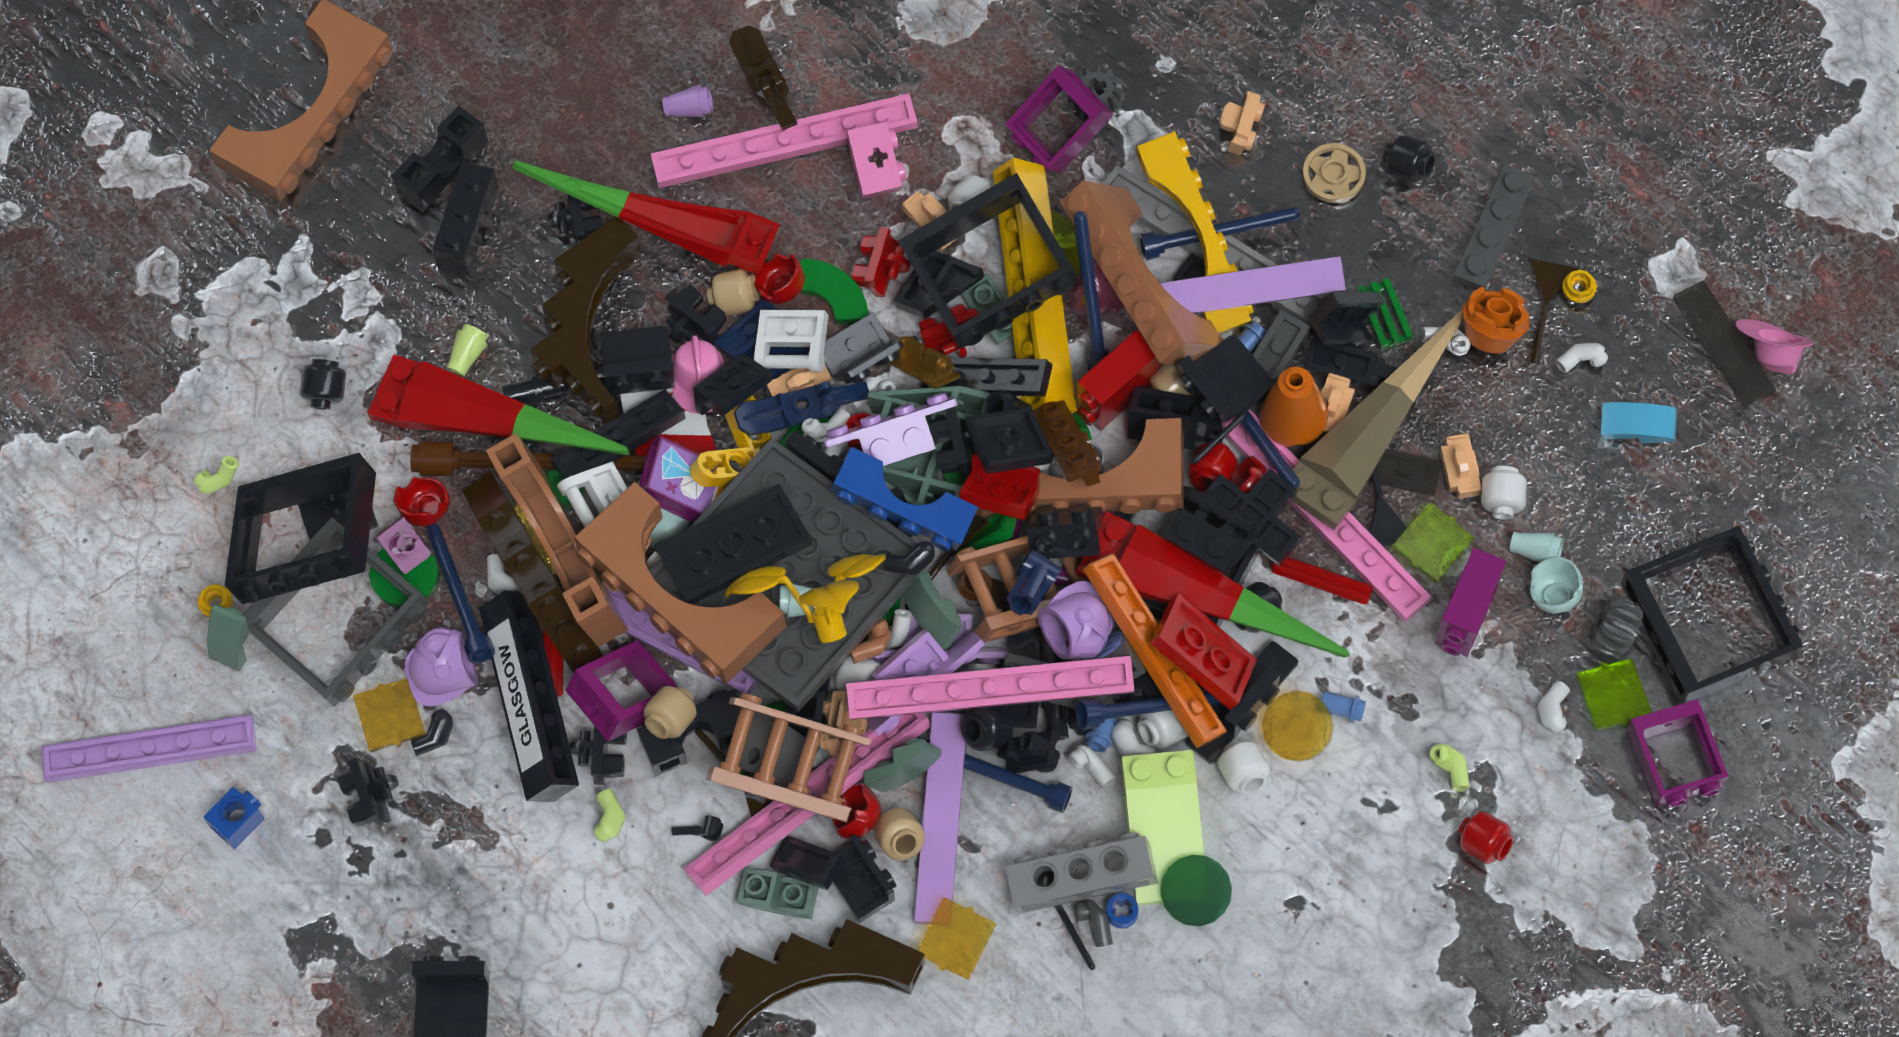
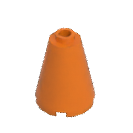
M1290 367L1281 373L1263 398L1259 409V417L1263 431L1273 442L1285 447H1293V445L1300 444L1305 446L1313 443L1322 435L1327 425L1328 407L1311 374L1304 368Z

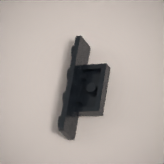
M1271 641L1257 657L1256 664L1240 702L1231 710L1224 704H1216L1213 708L1227 732L1199 748H1196L1188 736L1185 740V745L1208 764H1213L1222 754L1224 748L1235 739L1241 730L1246 732L1253 725L1258 717L1256 713L1264 704L1268 706L1273 702L1280 692L1279 686L1298 666V659L1275 641Z

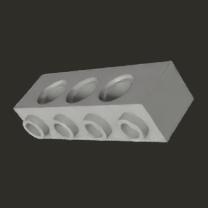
M1135 832L1123 834L1118 837L1117 842L1105 844L1103 840L1091 841L1083 844L1084 849L1070 852L1069 848L1055 849L1048 852L1049 857L1035 859L1034 856L1016 858L1013 860V865L1005 866L1013 909L1018 914L1158 884L1150 842L1145 835L1139 836V833ZM1112 857H1124V866L1119 871L1111 872L1107 869L1108 861ZM1078 864H1088L1090 868L1088 875L1083 879H1074L1072 875L1073 869ZM1043 872H1054V881L1051 885L1047 887L1038 886V878Z

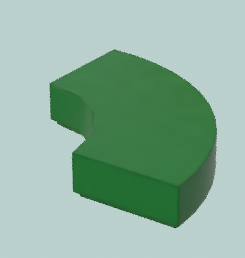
M801 259V266L805 275L804 286L801 290L802 294L815 296L826 302L834 314L836 324H852L869 314L867 302L861 289L848 274L836 266L823 261Z

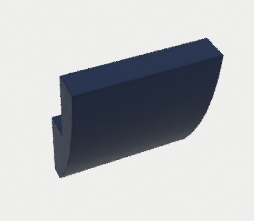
M762 300L715 341L716 346L730 361L741 353L754 360L760 310L778 309L769 302ZM770 347L769 355H807L810 347ZM770 368L772 380L780 377L790 369ZM766 386L761 389L763 392L767 390Z

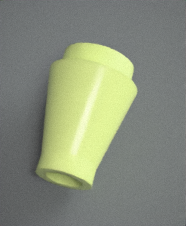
M464 324L461 330H457L450 360L446 368L459 376L465 377L468 369L488 346L486 343L488 335L474 326Z

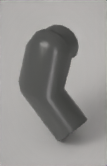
M1085 899V902H1077L1074 905L1076 919L1078 921H1090L1095 946L1102 947L1113 944L1107 914L1094 900Z

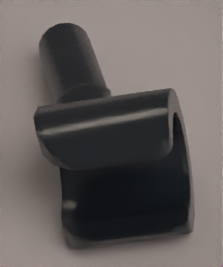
M707 815L702 826L672 827L671 832L672 836L695 835L709 841H716L721 835L724 824L721 823L720 818Z

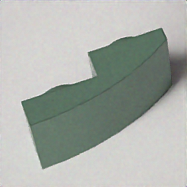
M989 273L978 283L960 294L969 310L975 308L978 314L1005 300ZM1012 323L1003 329H995L988 333V335L999 345L1013 336Z
M920 572L917 574L915 581L904 592L903 597L922 629L925 628L942 649H949L962 628L960 616L957 614L951 599H939L938 591L934 587L929 573Z
M214 604L209 618L207 648L210 659L240 672L247 661L243 644L250 633L246 617L239 610L232 607L225 609Z
M925 739L908 740L905 742V746L892 749L893 761L880 762L877 764V768L864 771V782L868 787L883 793L896 789L915 779L932 766L942 755L941 748L927 743Z
M744 868L737 903L762 911L812 920L819 887L794 878L782 877L778 872Z

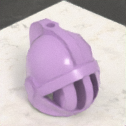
M1086 581L1075 582L1063 588L1038 613V622L1047 643L1056 655L1064 660L1082 661L1093 659L1105 647L1108 635L1113 628L1112 614L1094 586Z
M444 627L434 628L420 637L415 647L407 654L405 672L411 692L415 700L420 704L435 706L454 700L470 687L478 685L476 670L473 663L468 660L464 649L466 642L462 632Z

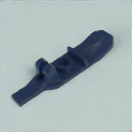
M866 381L841 387H831L830 382H822L812 387L785 394L779 393L776 396L761 400L742 402L734 415L738 429L747 435L770 433L801 425L808 418H813V420L828 418L842 405L868 399L869 389ZM800 401H805L809 406L806 409H799L796 404Z

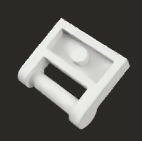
M760 310L754 361L767 369H809L810 372H823L825 367L824 348L829 315L825 310ZM770 347H810L809 355H769Z
M613 462L570 476L557 485L563 496L566 495L584 528L595 518L579 488L585 487L599 514L627 489Z

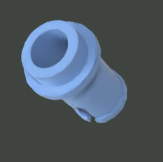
M1252 321L1250 324L1243 326L1244 331L1238 338L1252 352L1260 344L1267 332L1257 322Z
M1325 690L1319 712L1349 718L1350 723H1354L1355 720L1362 721L1366 701L1360 700L1358 695L1355 698Z
M1118 718L1105 719V722L1100 724L1098 728H1091V731L1086 732V745L1096 752H1105L1107 748L1111 747L1113 742L1111 740L1112 730Z

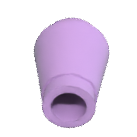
M699 84L663 97L662 100L666 117H706V114L713 113V100L708 86L701 87Z

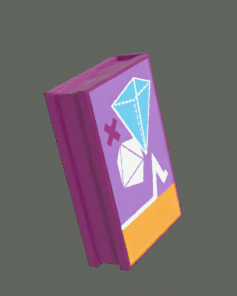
M658 436L650 445L639 486L659 502L660 508L694 523L728 485L715 487L699 485L690 474V466L699 454L679 445L677 442L675 443L662 436Z

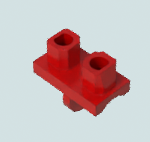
M883 227L879 228L878 235L863 236L860 245L861 253L865 258H870L869 265H854L851 275L858 286L870 288L875 297H885L889 281H895L898 273H907L911 266L910 261L903 257L904 250L900 247L899 241L890 236L891 230L889 228Z
M963 304L950 309L959 326L979 315L975 308L968 310ZM930 317L919 323L921 330L919 333L922 344L925 345V350L932 348L943 355H948L955 351L959 358L967 357L966 348H959L945 322L938 323L936 318Z

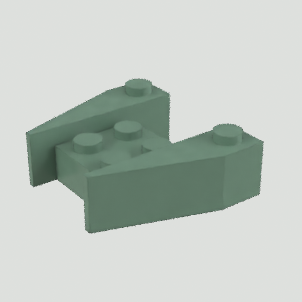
M963 386L940 387L938 389L921 388L869 392L867 397L871 413L880 414L882 419L894 415L893 409L899 406L913 403L914 408L928 404L926 398L946 392L947 397L954 396L958 405L954 407H956L964 433L966 432L964 427L965 417L985 414L984 403L991 393ZM945 410L925 416L930 433L929 423L947 417ZM949 441L936 445L934 443V450L883 466V476L888 489L891 491L897 486L903 491L907 503L912 505L932 503L946 492L959 498L961 485L937 480L940 468L936 452L946 450Z

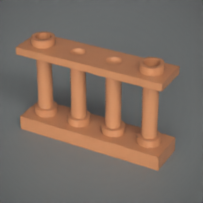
M1028 536L979 550H974L973 547L961 550L955 555L954 561L946 570L949 576L966 572L985 614L982 623L974 631L984 643L1040 627L1038 622L1039 610L1045 608L1058 594L1053 583L1048 592L1044 594L1045 598L1039 603L1032 615H1018L1012 610L1003 612L1002 609H997L979 568L996 563L1010 593L1017 580V576L1009 559L1028 555L1030 552ZM1076 557L1061 558L1072 584L1086 581L1085 578L1075 574L1079 566Z
M741 693L740 698L730 697L729 705L741 708L725 762H721L719 768L709 766L705 780L847 822L851 808L842 806L843 798H840L856 744L870 746L871 739L862 736L864 730L843 724L842 730L762 706V698L746 693ZM754 713H758L775 720L759 773L755 772L754 777L751 778L741 775V767H738ZM788 723L809 730L793 783L789 782L788 787L783 788L774 785L775 778L772 776ZM823 733L842 739L827 792L822 793V797L819 799L808 795L809 788L806 786Z

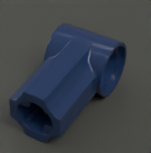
M1031 549L1016 572L1018 578L1006 598L1010 604V610L1018 615H1032L1041 602L1043 595L1048 592L1056 580L1062 567L1034 549Z

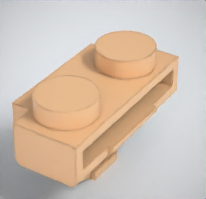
M1246 91L1242 99V106L1231 102L1224 106L1219 120L1220 128L1234 133L1227 148L1228 152L1241 156L1244 149L1251 150L1256 136V132L1251 131L1254 121L1259 123L1265 107V103L1260 102L1261 95Z
M917 191L902 203V211L919 228L948 212L930 192L923 196L920 191ZM952 242L946 244L945 246H943V247H941V248H939V249H940L941 251L944 250V249H945L947 246H949Z
M826 365L823 372H810L809 369H793L773 379L766 385L770 396L773 397L779 393L785 394L812 387L822 382H831V376Z
M1329 373L1324 388L1321 389V394L1328 407L1327 425L1321 435L1323 437L1348 414L1355 389L1349 388L1351 380Z
M1469 434L1446 437L1445 446L1440 448V455L1449 492H1456L1458 499L1481 496L1480 473Z
M833 691L832 699L826 701L825 705L827 726L842 730L843 724L863 729L864 735L867 729V719L850 720L847 691ZM822 733L820 739L822 749L828 750L831 757L838 756L842 739Z

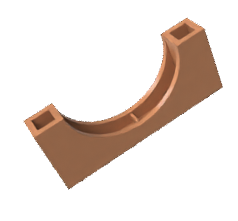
M321 0L304 23L309 39L320 46L328 57L326 82L314 104L296 120L273 130L253 132L240 130L228 125L209 150L217 167L279 202L283 200L286 194L294 191L300 175L305 168H310L314 164L319 149L325 142L327 143L333 138L336 126L343 117L350 115L354 109L356 99L362 91L365 92L370 88L374 75L381 66L383 67L389 62L393 52L387 33L327 0Z
M1082 180L1060 201L1073 224L1076 212L1083 211L1086 213L1092 255L1159 363L1178 365L1188 355L1195 362L1223 341L1211 320L1195 315L1176 301L1157 281L1142 260L1134 244L1130 226L1143 213L1127 188Z
M1181 418L1146 419L1144 435L1136 450L1119 466L1098 475L1100 483L1087 487L1083 478L1068 482L1066 478L1054 477L1040 472L1039 496L1026 518L1031 517L1033 511H1037L1042 507L1053 506L1057 510L1071 509V507L1078 504H1089L1091 507L1102 506L1103 514L1106 511H1121L1126 514H1134L1140 510H1156L1167 513L1175 509L1184 508V432ZM980 508L976 511V515L988 518L995 513Z
M517 433L487 449L486 452L501 480L515 498L546 551L565 592L562 595L577 623L598 647L628 631L629 629L606 586L603 584L597 569L594 566L591 568L586 567L577 557L576 552H578L574 538L577 532L536 457Z
M634 482L574 537L578 549L576 555L586 567L591 568L594 566L602 573L600 575L601 578L611 589L616 590L619 588L626 595L625 599L637 612L645 611L651 617V623L662 634L668 632L676 639L675 644L685 655L690 656L693 654L700 660L699 664L707 675L713 679L718 676L727 684L786 628L784 612L761 592L755 593L737 604L711 608L686 603L665 591L652 577L645 562L649 537L657 524L663 519L660 504Z

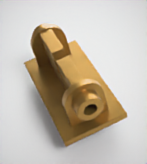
M902 336L898 339L902 341L904 346L898 349L900 356L889 362L892 366L935 389L944 387L946 384L961 378L960 374L953 371L954 364L947 355H943L932 348L925 350V345L911 336Z

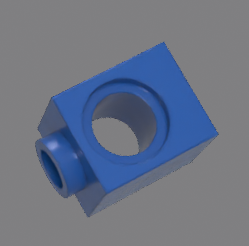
M234 786L203 816L208 826L234 850L264 820L258 809L262 804L249 791L246 790L241 794ZM244 810V815L240 820L228 821L232 812Z

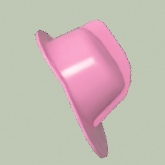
M1740 319L1735 323L1739 331L1754 338L1756 359L1764 368L1770 371L1787 375L1793 374L1801 360L1804 347L1813 345V341L1809 338L1794 335L1766 322Z
M696 335L692 336L691 341L681 345L672 356L675 388H672L675 401L682 409L699 414L695 408L693 388L722 368L724 361L721 353L713 345L704 340H699Z

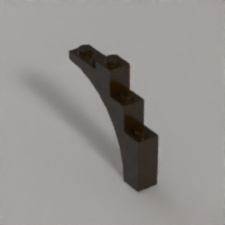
M614 217L554 259L556 269L554 278L562 290L542 304L545 317L542 321L551 335L530 349L533 360L531 369L537 378L541 381L546 379L554 389L563 383L573 396L578 394L584 400L583 404L592 417L596 418L599 416L605 424L616 419L618 414L615 400L601 383L590 359L591 330L596 311L609 287L624 269L642 255L639 236L618 217Z
M492 472L462 490L476 520L495 547L501 562L519 587L530 610L544 631H546L573 674L576 669L603 657L604 654L577 623L562 595L564 591Z
M849 919L845 920L842 928L836 927L828 943V946L832 948L831 950L791 933L788 941H781L775 952L773 960L777 962L776 964L737 947L733 956L727 955L719 970V975L722 976L723 988L730 991V994L724 993L716 1008V1013L719 1016L714 1026L708 1025L702 1037H736L754 1017L775 1002L799 991L825 984L865 983L885 986L911 995L925 966V954Z

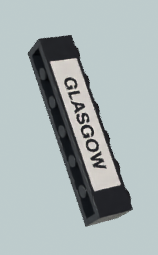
M504 590L481 606L479 611L485 635L491 638L495 648V654L491 660L526 801L555 802L578 787L579 782L539 622L530 610L521 592Z

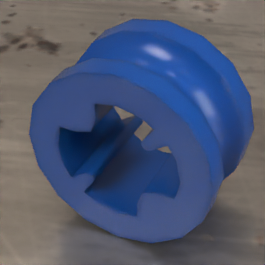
M1126 893L1112 896L1107 902L1106 907L1109 923L1119 929L1132 926L1138 917L1139 908L1137 901ZM1126 904L1129 905L1128 914L1131 915L1128 918L1125 915H1121L1119 918L1115 916L1116 908H1113L1115 905L1120 907Z

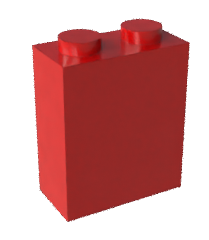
M1137 329L1077 381L1076 412L1082 417L1085 424L1088 426L1093 424L1099 431L1103 430L1130 406L1136 386L1151 387L1149 379L1160 368L1158 359Z

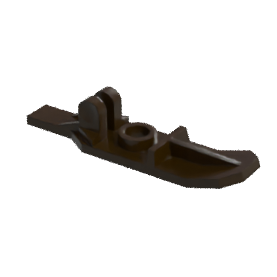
M748 25L733 31L729 44L759 104L772 110L782 131L798 125L787 102L790 92L789 87L773 59L760 30ZM764 76H769L767 79H761Z

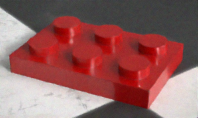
M1179 593L1169 601L1151 641V644L1161 654L1168 657L1228 709L1231 710L1240 702L1257 658Z

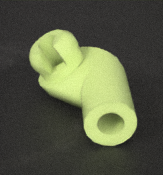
M225 456L215 474L211 475L206 470H203L202 474L198 473L194 478V484L199 487V492L211 494L229 486L238 468V460L232 456Z
M1447 744L1434 745L1430 750V758L1437 766L1450 773L1452 790H1468L1470 784L1465 756Z
M612 789L603 790L596 796L604 813L599 824L594 828V834L598 840L603 842L610 840V838H615L625 821V813Z

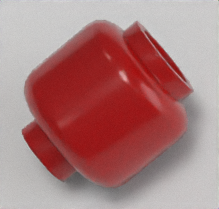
M1209 442L1199 445L1192 458H1194ZM1218 443L1196 465L1190 461L1187 468L1188 477L1193 486L1204 493L1220 474L1231 481L1237 469V458L1227 445Z
M1485 811L1477 812L1471 818L1466 817L1458 829V835L1461 836L1460 847L1463 852L1485 864L1505 859L1513 845L1514 837L1511 835L1510 826L1505 821Z

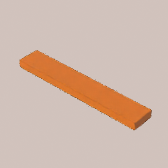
M1115 555L1106 556L1090 563L1084 568L1085 574L1196 748L1221 737L1227 732L1195 680L1151 644L1159 624Z

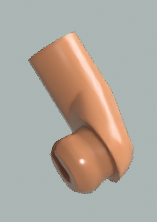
M881 618L872 628L867 641L859 643L850 653L854 664L878 656L885 651L891 638V628L888 627L885 619Z

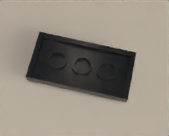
M777 484L654 545L683 601L693 605L729 587L742 575L758 568L769 567L813 544L812 538L781 485Z

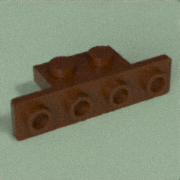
M1065 401L1048 402L1042 405L1041 408L1033 410L1066 480L1071 482L1083 478L1087 487L1100 483L1098 472L1102 464L1097 450L1092 448L1087 432H1081Z

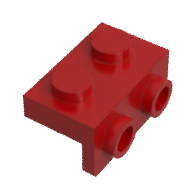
M975 452L972 457V471L959 492V498L980 509L1025 520L1039 496L1040 469L1028 467L986 474Z

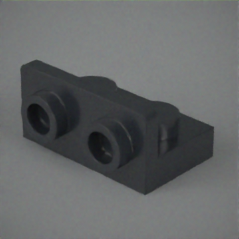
M741 353L693 388L696 412L704 415L712 409L721 416L726 415L772 381L771 371Z

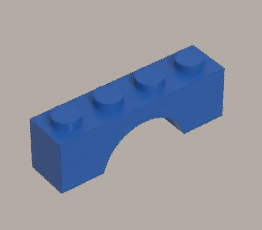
M853 447L849 449L830 489L831 492L836 493L835 498L840 502L850 506H854L855 503L868 509L867 513L870 516L881 521H886L888 518L900 524L899 529L912 536L924 535L931 539L930 543L933 546L944 551H949L950 548L956 551L959 548L978 509L977 506L948 492L938 500L926 505L905 503L895 497L888 489L883 476V461Z

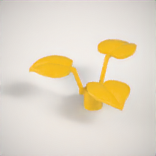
M862 554L841 559L827 570L829 576L836 577L835 582L821 588L811 589L802 595L799 594L790 579L785 576L786 569L778 566L762 567L742 575L730 585L725 595L727 598L730 594L759 593L777 584H784L806 614L808 623L815 624L819 641L822 643L834 642L847 635L842 614L848 601L859 589L857 581L845 579L860 577L872 571L885 561L886 555ZM808 606H813L814 612Z

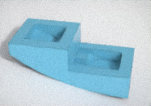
M1603 403L1601 435L1604 440L1638 438L1641 443L1675 442L1677 409L1675 407L1647 403Z

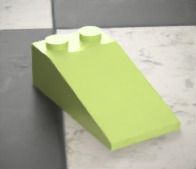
M1193 750L1122 756L1121 774L1128 833L1136 832L1139 833V836L1145 835L1149 840L1158 884L1135 888L1137 904L1146 905L1208 899Z

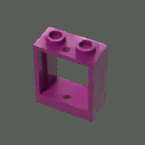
M1058 65L1005 124L1013 132L1010 135L1011 138L1023 149L1027 147L1034 154L1032 157L1034 163L1044 165L1045 172L1051 170L1061 173L1114 114L1071 69ZM1064 90L1090 118L1055 155L1029 126L1056 96Z
M1473 547L1441 620L1435 644L1441 646L1444 652L1453 656L1461 654L1468 657L1499 586L1506 560Z
M636 640L576 669L565 691L609 742L641 726L645 722L644 708L660 688L665 686L677 688V685L655 661L652 654L644 648L639 640ZM626 666L651 697L624 710L599 679Z
M1698 699L1631 719L1627 733L1656 807L1667 804L1668 808H1674L1688 802L1690 797L1701 795L1702 798H1707L1722 791L1721 788L1724 787L1729 776ZM1690 726L1709 777L1665 790L1645 739Z

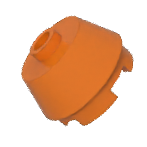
M1485 287L1476 289L1463 306L1465 335L1470 343L1477 349L1488 353L1508 351L1529 328V314H1527L1524 308L1525 300L1514 291L1503 287L1500 292L1485 291Z

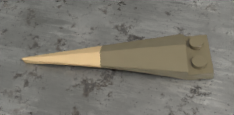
M1463 309L1300 458L1298 464L1293 468L1294 473L1300 480V485L1297 488V495L1291 500L1331 529L1335 530L1356 504L1412 404L1464 319Z

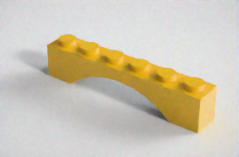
M1174 131L1138 145L1135 153L1147 183L1160 189L1174 200L1188 216L1197 232L1204 256L1205 276L1238 272L1235 264L1229 265L1224 252L1228 251V246L1222 232L1216 233L1212 224V220L1216 219L1209 200L1203 202L1199 189L1203 188L1200 176L1196 169L1190 170L1186 158L1190 157V152L1184 138L1178 139ZM1252 305L1200 314L1202 318L1211 320L1219 335H1222L1245 324H1249L1251 321L1250 315L1254 311Z

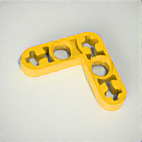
M752 395L744 402L756 401V399ZM739 405L725 415L738 448L703 452L690 466V474L693 480L703 487L729 485L740 473L732 469L729 460L737 462L743 470L772 438L770 433L757 435L758 440H753L746 433L739 430L734 415Z

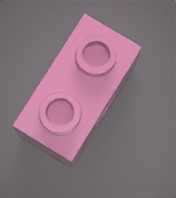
M887 121L847 130L846 137L861 199L864 200L901 191V182L906 181V173L903 162H896L893 149H898L899 147L895 130L888 129ZM878 152L880 158H886L883 160L882 167L877 168L875 162H869L872 159L873 153Z

